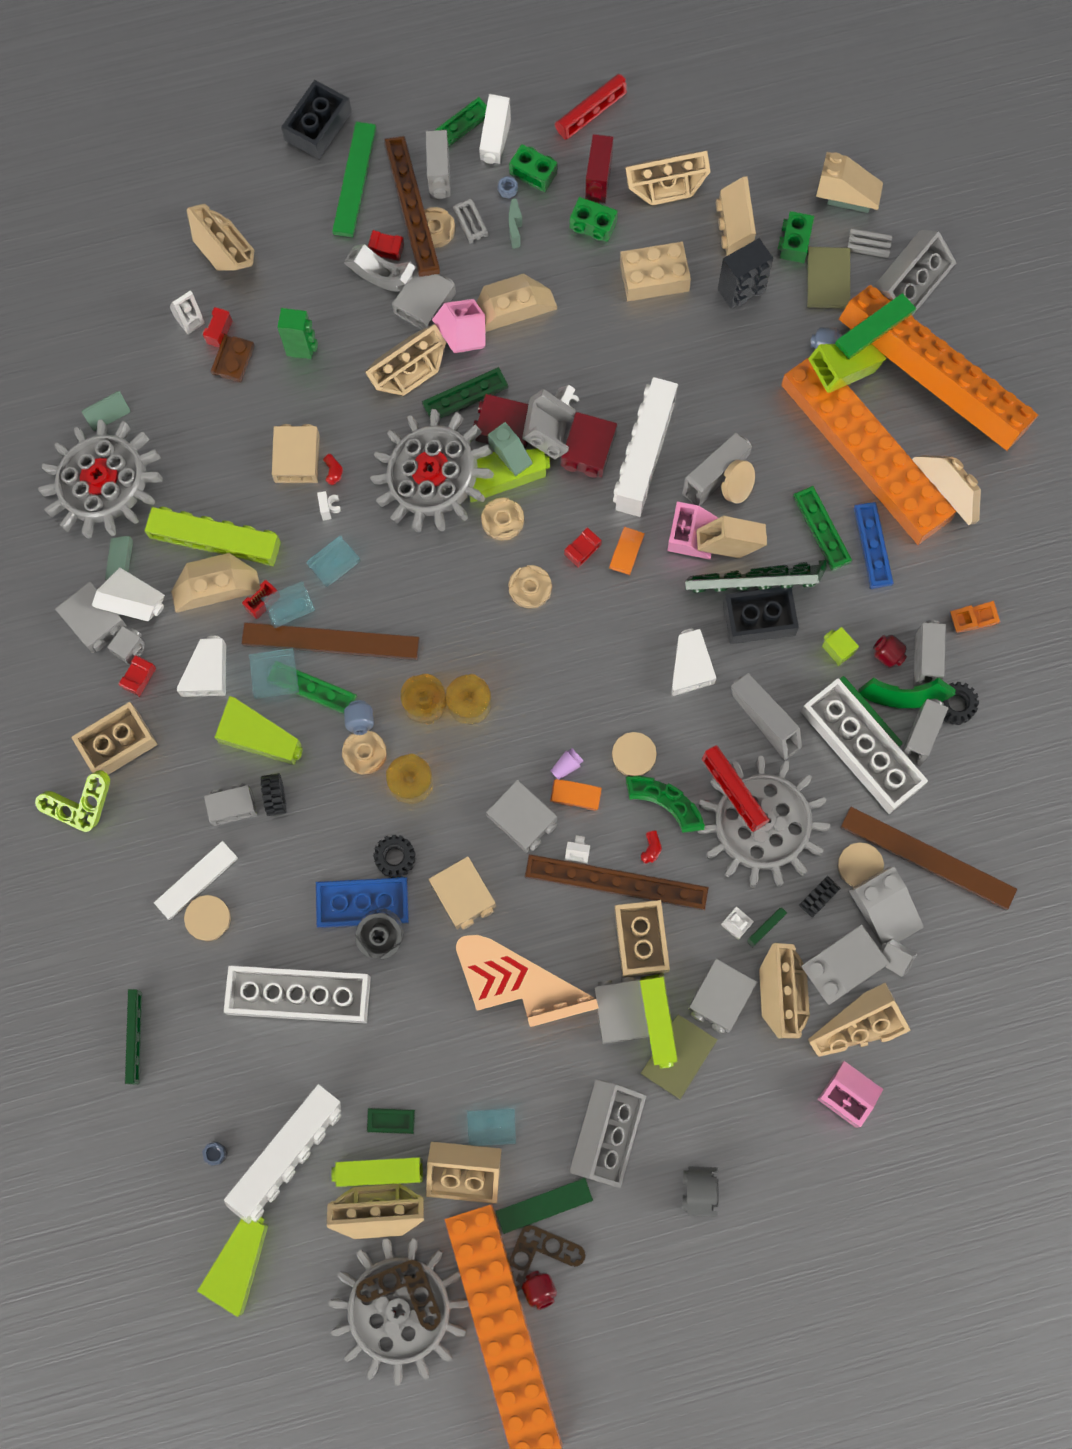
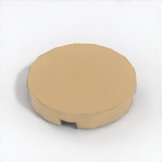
M432 207L425 209L434 248L448 244L455 234L453 217L442 208Z
M735 460L725 470L724 476L726 478L725 482H722L721 488L724 498L737 504L742 503L750 495L755 482V471L750 462Z
M496 498L488 502L482 511V527L486 534L493 539L501 541L510 540L517 536L523 528V510L517 502L509 498Z
M526 565V567L517 569L511 575L508 584L509 594L513 601L520 607L528 609L538 608L545 604L552 592L550 576L544 569L534 565Z
M367 731L364 735L352 733L345 740L342 748V758L346 766L352 772L360 775L378 771L387 757V749L383 739L372 731Z
M637 732L626 733L618 738L612 751L615 767L625 776H640L648 773L654 766L657 756L652 740L646 735Z
M859 842L849 845L842 851L838 858L837 868L840 877L848 885L855 887L884 870L882 855L875 847Z
M211 895L200 896L191 901L184 915L185 927L188 932L202 941H213L220 938L229 928L231 921L230 910L225 902Z

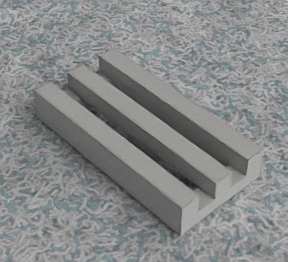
M472 198L453 206V210L469 244L473 243L475 239L477 241L480 240L482 236L488 237V231ZM468 205L470 206L481 229V231L479 232L466 207ZM461 208H462V210H463V212H464V214H465V216H466V218H467V220H468V223H469V225H470V227H471V229H472V231H473V233H474V234H472V235H471V233H470V231H469V229H468V227H467V225H466V222H465V220H464V218H463V216H462V214H461V212H460V210H459V209H461Z
M851 229L847 248H850V252L888 258L892 236ZM852 243L863 244L865 246L853 245ZM875 246V247L885 248V250H883V249H877V248H871V247Z

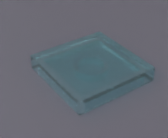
M293 648L249 655L255 699L299 693Z

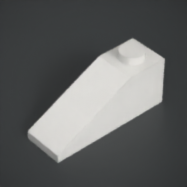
M191 291L171 303L170 309L187 335L205 324Z

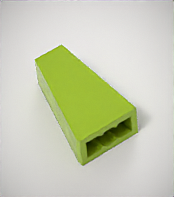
M819 344L808 360L827 393H830L875 373L886 358L872 344L851 359H848L835 344Z
M527 449L526 452L533 464L515 477L499 456L492 452L488 456L477 459V468L490 469L494 473L493 478H476L473 488L479 490L487 498L546 477V469H550L549 456H545V453L539 449ZM470 496V502L478 501Z
M229 696L215 735L218 743L295 765L296 760L301 758L303 751L300 741L236 698Z
M664 973L643 976L640 978V985L654 1066L659 1065L660 1068L673 1067V1063L678 1062Z
M423 1158L335 1162V1167L331 1169L332 1182H336V1187L422 1183Z
M262 1216L256 1222L252 1220L250 1224H247L242 1219L240 1220L197 1290L236 1317L242 1316L245 1311L268 1225L263 1223L265 1218Z

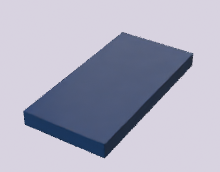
M407 877L316 882L317 928L358 926L365 914L381 908H386L395 913L400 918L402 924H409Z

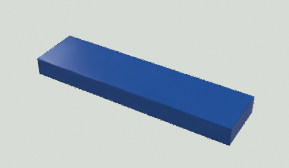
M876 502L855 505L854 512L870 588L892 586L893 578Z

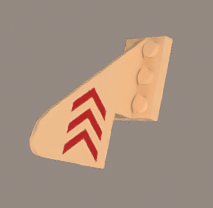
M468 935L461 937L457 941L456 951L477 1011L523 999L530 1027L599 1008L596 998L492 939L480 935Z

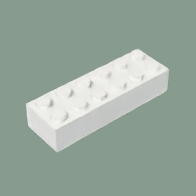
M653 377L651 385H646L644 401L640 404L637 423L635 422L632 430V440L628 443L625 462L623 461L620 479L616 482L613 502L616 503V511L641 517L676 402L677 383Z
M839 678L803 706L801 710L803 716L888 814L892 813L928 782L925 776Z
M228 966L224 1013L235 1016L367 1024L371 977L368 974Z
M318 1084L224 1199L226 1206L247 1224H250L252 1220L256 1222L264 1213L263 1206L267 1201L273 1202L280 1193L278 1190L283 1182L288 1183L294 1176L296 1165L299 1162L303 1164L310 1156V1148L313 1144L318 1145L326 1136V1128L329 1125L334 1126L341 1117V1102Z

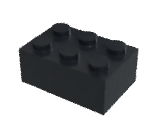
M314 80L281 126L284 140L320 159L352 113L350 99Z
M760 238L723 258L718 291L731 309L737 305H744L749 298L754 295L759 296L766 291L773 256Z
M777 587L725 594L723 605L730 644L796 636L799 626L792 587Z

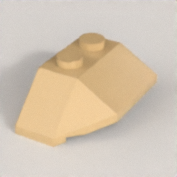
M707 151L693 152L627 166L625 170L628 189L650 205L690 198L710 173Z
M206 204L188 207L187 214L193 241L216 270H239L253 265L254 249L230 220L218 212L210 210V207Z
M524 273L484 286L476 302L485 314V332L557 309L551 290Z
M433 324L409 336L377 358L366 369L365 373L376 390L404 396L438 373L446 341L437 326Z
M921 455L912 459L968 525L979 521L981 489L977 485L978 481L971 474H967L963 469L964 465L959 459L953 458V456Z
M227 553L186 563L171 593L177 613L252 595L261 587L257 571L232 554Z
M772 944L759 969L762 1017L778 1038H800L801 1032L810 1017L807 974L801 967L804 963L796 952L794 944Z
M402 1184L353 1187L340 1195L335 1201L327 1204V1228L353 1239L402 1236L424 1221L423 1197Z

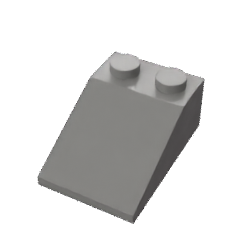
M894 866L887 867L849 890L881 946L883 943L887 944L892 939L900 942L924 927L907 887Z
M860 925L801 967L827 1004L830 1005L888 965L889 961L864 926Z

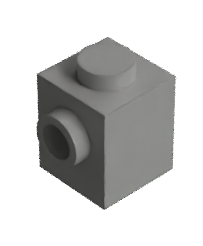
M122 626L107 648L113 655L130 665L135 655L140 656L142 654L145 643L141 639L142 634L134 628L128 630Z
M893 939L887 944L883 943L880 948L889 961V964L885 967L900 976H904L908 972L917 955L916 952Z

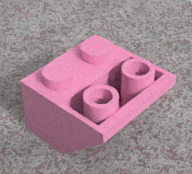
M469 299L444 303L432 321L453 352L459 353L483 349L485 347V314L476 301Z
M677 502L667 551L710 559L711 553L698 551L696 530L718 519V517L698 505Z
M843 1061L817 1100L855 1128H859L875 1107L883 1089Z

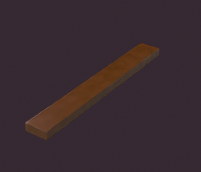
M405 136L384 139V144L419 277L440 274L439 263Z
M244 622L242 636L243 646L409 660L418 659L420 641L419 637L246 622Z
M853 807L849 808L840 827L1005 910L1009 909L1016 894L1017 888Z
M531 854L528 857L525 878L650 901L661 900V903L704 911L709 889L706 886Z

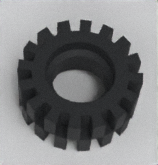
M952 682L949 685L955 688L954 696H960L964 699L965 709L955 711L950 707L949 699L943 701V706L948 707L943 721L949 720V724L957 723V725H961L963 722H968L977 712V706L979 705L977 698L979 696L977 693H973L975 690L973 687L971 689L968 688L969 684L961 685V682L956 684Z
M280 773L261 776L262 800L266 815L272 816L286 813L284 786Z
M392 835V837L385 836V839L380 840L378 846H375L373 857L377 868L385 876L388 875L391 878H394V876L399 878L403 874H408V871L412 870L413 864L416 861V854L410 841L401 835L399 837L396 835ZM398 848L403 852V860L399 864L392 865L387 862L386 854L390 849Z
M827 876L799 906L813 918L841 888Z

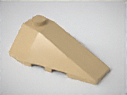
M883 983L862 994L808 1040L817 1056L820 1057L846 1051L849 1046L860 1044L861 1047L868 1046V1042L881 1039L882 1042L890 1041L911 1030L887 984Z

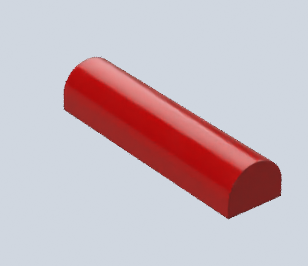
M620 74L615 75L556 121L555 127L558 133L565 140H568L627 93L626 79Z
M718 745L706 750L702 761L750 830L755 832L769 822V818Z

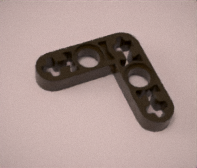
M535 1225L525 1226L520 1232L509 1260L510 1266L512 1265L517 1270L525 1271L523 1276L520 1273L517 1275L516 1281L519 1283L518 1287L516 1286L517 1292L522 1288L536 1251L576 1267L584 1262L585 1250L579 1244ZM533 1229L535 1230L534 1235L541 1238V1233L546 1234L547 1236L542 1242V1248L536 1247L539 1244L538 1241L526 1242L527 1237L524 1236V1233L530 1232ZM552 1238L558 1240L560 1244L558 1251L554 1253L546 1249V1242ZM563 1243L569 1244L566 1248L569 1251H574L575 1248L579 1249V1255L582 1256L581 1259H576L575 1262L570 1261L571 1256L564 1253V1258L559 1257L563 1250ZM518 1252L527 1254L528 1263L526 1265L519 1266L515 1263L514 1258Z
M408 1260L358 1283L356 1295L363 1302L373 1301L406 1286L421 1326L427 1330H432L441 1323L440 1309L425 1270L418 1260ZM409 1264H412L413 1267L418 1266L417 1277L413 1278L412 1275L404 1277L406 1282L401 1284V1276L397 1269L401 1268V1273L409 1270ZM388 1273L395 1275L397 1279L396 1285L393 1288H387L383 1284V1278ZM378 1278L379 1286L383 1293L379 1294L378 1288L371 1292L370 1298L366 1294L362 1295L361 1290L364 1289V1284L367 1283L368 1287L377 1284L374 1279ZM419 1287H424L428 1291V1298L424 1302H419L415 1298V1291ZM432 1301L433 1306L428 1308L431 1314L436 1313L437 1315L434 1325H431L430 1322L425 1323L424 1318L427 1316L425 1309L420 1312L418 1306H424Z

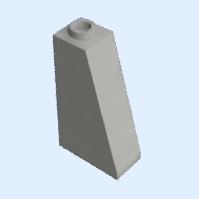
M737 433L730 437L685 478L682 495L694 505L701 506L725 481L724 473L727 467L733 461L745 460L750 455L752 446L749 440L744 436L740 437Z
M749 673L744 677L737 678L733 685H731L733 697L785 761L802 748L800 727Z

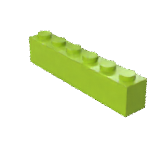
M162 506L151 508L145 528V533L150 539L221 555L230 553L239 559L270 566L275 565L281 544L278 535L270 530L262 532L248 525L240 527L235 526L230 521L223 520L222 522H217L208 516H201L199 518L185 511H180V513L172 512L171 509Z

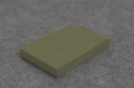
M808 247L807 307L845 309L850 301V248Z
M678 1014L672 1023L678 1062H674L673 1067L660 1068L659 1065L654 1066L653 1056H651L640 1074L680 1100L717 1042V1039Z

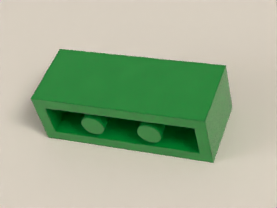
M281 308L277 328L286 355L288 357L312 359L313 352L317 351L318 340L315 339V330L312 329V320L309 319L307 311Z

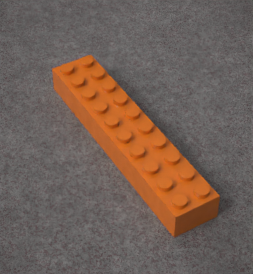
M869 285L849 301L838 320L850 329H853L892 300H889L877 288ZM912 315L871 343L884 356L1006 451L1026 433L1038 417V414L1030 406L1017 399L1013 393L1008 392L995 379L990 378L978 366L968 361L963 354L955 351L946 341L937 337L929 328L915 320Z
M808 358L784 374L781 386L917 545L921 544L953 519L957 511L848 385L827 393Z
M493 1204L445 1219L510 1449H563Z

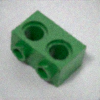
M521 144L509 162L510 175L546 192L558 173V162L550 156H544L537 152L533 147Z
M579 197L570 216V229L579 234L590 235L596 240L609 242L617 223L618 210Z
M789 212L788 219L783 220L781 231L785 232L784 238L780 237L777 249L781 250L780 259L805 263L814 215Z

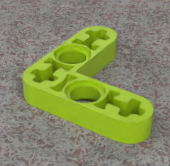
M97 770L89 775L79 804L53 791H45L37 796L35 800L36 807L42 813L84 832L90 831L99 822L110 786V778L102 770ZM96 778H99V783H101V785L98 787V781L96 780ZM89 796H93L97 800V806H92L89 803ZM63 806L70 808L71 816L64 814ZM87 815H88L87 821L89 822V824L86 823V819L84 818V817L87 816Z

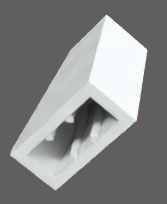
M489 94L479 148L480 160L488 164L501 163L511 123L510 98L492 94Z
M119 568L97 589L92 606L149 621L154 615L158 616L163 610L164 605L162 601L165 595L122 568Z
M691 628L684 630L678 637L671 689L672 696L710 686L716 682V675L700 629L694 630Z
M208 636L207 639H200L177 686V692L181 697L226 696V643L223 638Z

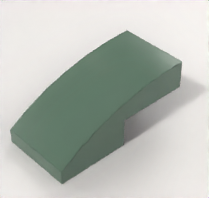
M516 198L512 199L509 209V233L513 249L521 247L518 228L523 227L522 214Z

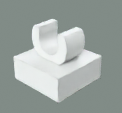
M570 385L560 387L555 394V397L569 405V401L575 403L579 400L577 396L573 395L575 389Z
M326 491L317 493L323 520L332 519L331 512H341L340 506H332L333 502L339 501L338 495H331L328 498Z
M576 835L575 843L568 841L565 861L581 864L588 863L590 845L584 844V836Z
M736 906L721 925L739 940L754 921Z

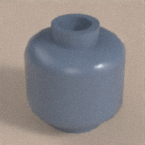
M821 327L817 330L816 335H812L811 347L816 349L819 344H835L836 340L842 337L843 334H840L837 328Z
M362 700L349 703L344 710L346 729L355 735H364L374 726L372 707Z

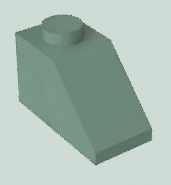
M506 422L488 434L490 447L515 477L533 464L520 439Z

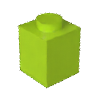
M842 627L837 631L834 629L829 631L824 636L825 641L822 645L823 649L838 666L853 656L859 648Z

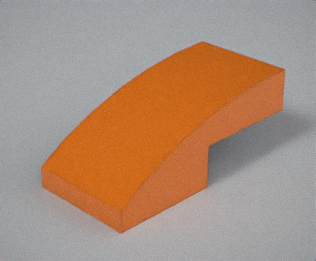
M624 527L609 569L630 575L645 533Z
M994 601L950 611L956 633L985 628L1000 623Z
M555 779L550 802L596 811L599 807L602 788Z

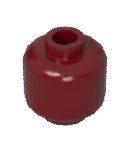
M894 635L881 636L873 646L875 650L874 657L886 667L900 666L907 658V655H905L906 645Z
M534 1271L526 1276L527 1280L522 1285V1291L529 1306L537 1308V1310L551 1306L555 1302L554 1298L557 1296V1290L551 1276L547 1273L540 1274L539 1271Z

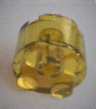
M430 674L412 676L406 680L401 689V703L406 715L411 720L418 723L431 724L443 715L447 706V697L442 683L435 676ZM420 697H428V700H423L422 702L420 701Z
M475 674L462 675L454 679L446 689L448 710L456 721L476 724L487 717L492 701L490 689L483 679ZM465 698H472L473 701L469 703V701L465 700Z
M415 754L402 755L396 758L386 771L388 787L392 795L400 802L416 804L425 800L431 793L433 786L431 769L424 759ZM408 776L413 777L414 781H407L406 778Z

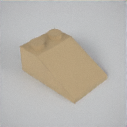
M827 152L816 197L878 210L883 182L848 156L836 152Z

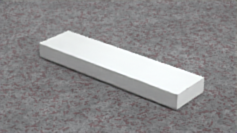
M223 841L220 842L160 896L154 904L171 920L229 868L238 857Z

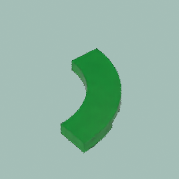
M873 677L860 687L858 692L865 699L880 705L895 708H920L927 699H936L941 702L955 695V688L939 677L930 683L914 686V689H900L899 686L883 683Z
M626 777L629 800H647L664 807L675 817L682 833L704 830L705 825L698 808L677 787L669 783L665 784L656 781L655 778Z

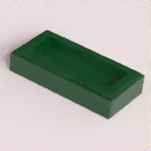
M782 907L779 908L748 938L747 943L753 948L785 917L787 912Z
M368 1108L367 1132L414 1134L415 1110Z

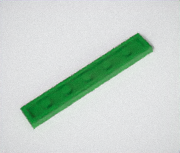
M355 123L332 230L333 235L354 238L377 129L376 124Z

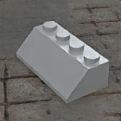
M920 230L873 287L880 290L889 300H893L903 293L917 308V311L957 262L939 231Z
M595 1080L569 1173L621 1188L646 1095L616 1084Z

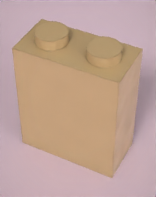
M282 424L274 426L272 477L275 483H318L320 435L317 426L311 424H303L302 426Z
M722 516L696 530L698 551L741 558L767 545L766 524Z
M468 856L428 879L456 929L461 927L464 930L474 924V919L479 916L485 918L494 912L493 908L496 907V903Z

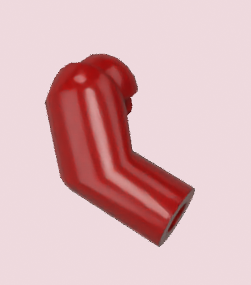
M330 453L323 458V461L329 467L326 482L330 485H335L342 477L343 468Z
M656 830L646 833L649 846L646 852L641 853V860L646 864L655 862L662 851Z

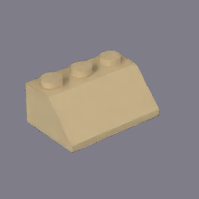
M746 176L721 189L719 199H716L717 212L720 211L721 214L718 220L719 230H723L724 236H721L722 249H726L727 256L755 240L756 231L748 177Z
M431 1142L427 1161L426 1197L497 1204L502 1148Z

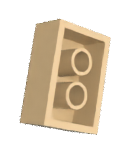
M683 242L620 252V268L627 301L689 291L691 278Z
M128 702L71 737L91 772L94 773L97 770H102L108 775L158 745L131 702Z
M661 900L615 905L614 912L622 978L668 973L670 966Z

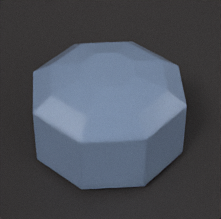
M505 176L499 180L497 186L499 194L509 199L517 194L518 183L514 177Z
M219 1142L207 1144L202 1151L204 1161L211 1166L222 1164L227 1157L225 1146Z

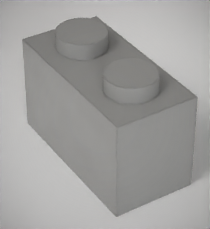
M236 784L230 790L216 789L210 791V795L204 796L209 822L213 826L257 815L253 792L249 785Z

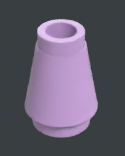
M571 748L563 753L550 771L560 780L580 768L583 759Z

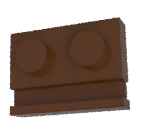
M224 334L211 369L212 375H219L222 378L241 383L255 346L254 342Z

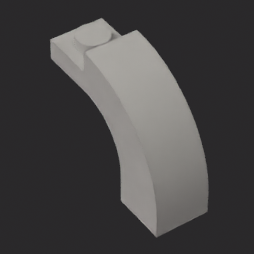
M365 244L354 246L344 261V264L365 280L383 289L397 292L401 291L404 285L410 282L413 277L412 273L416 268L411 262L400 264L388 262L376 255Z

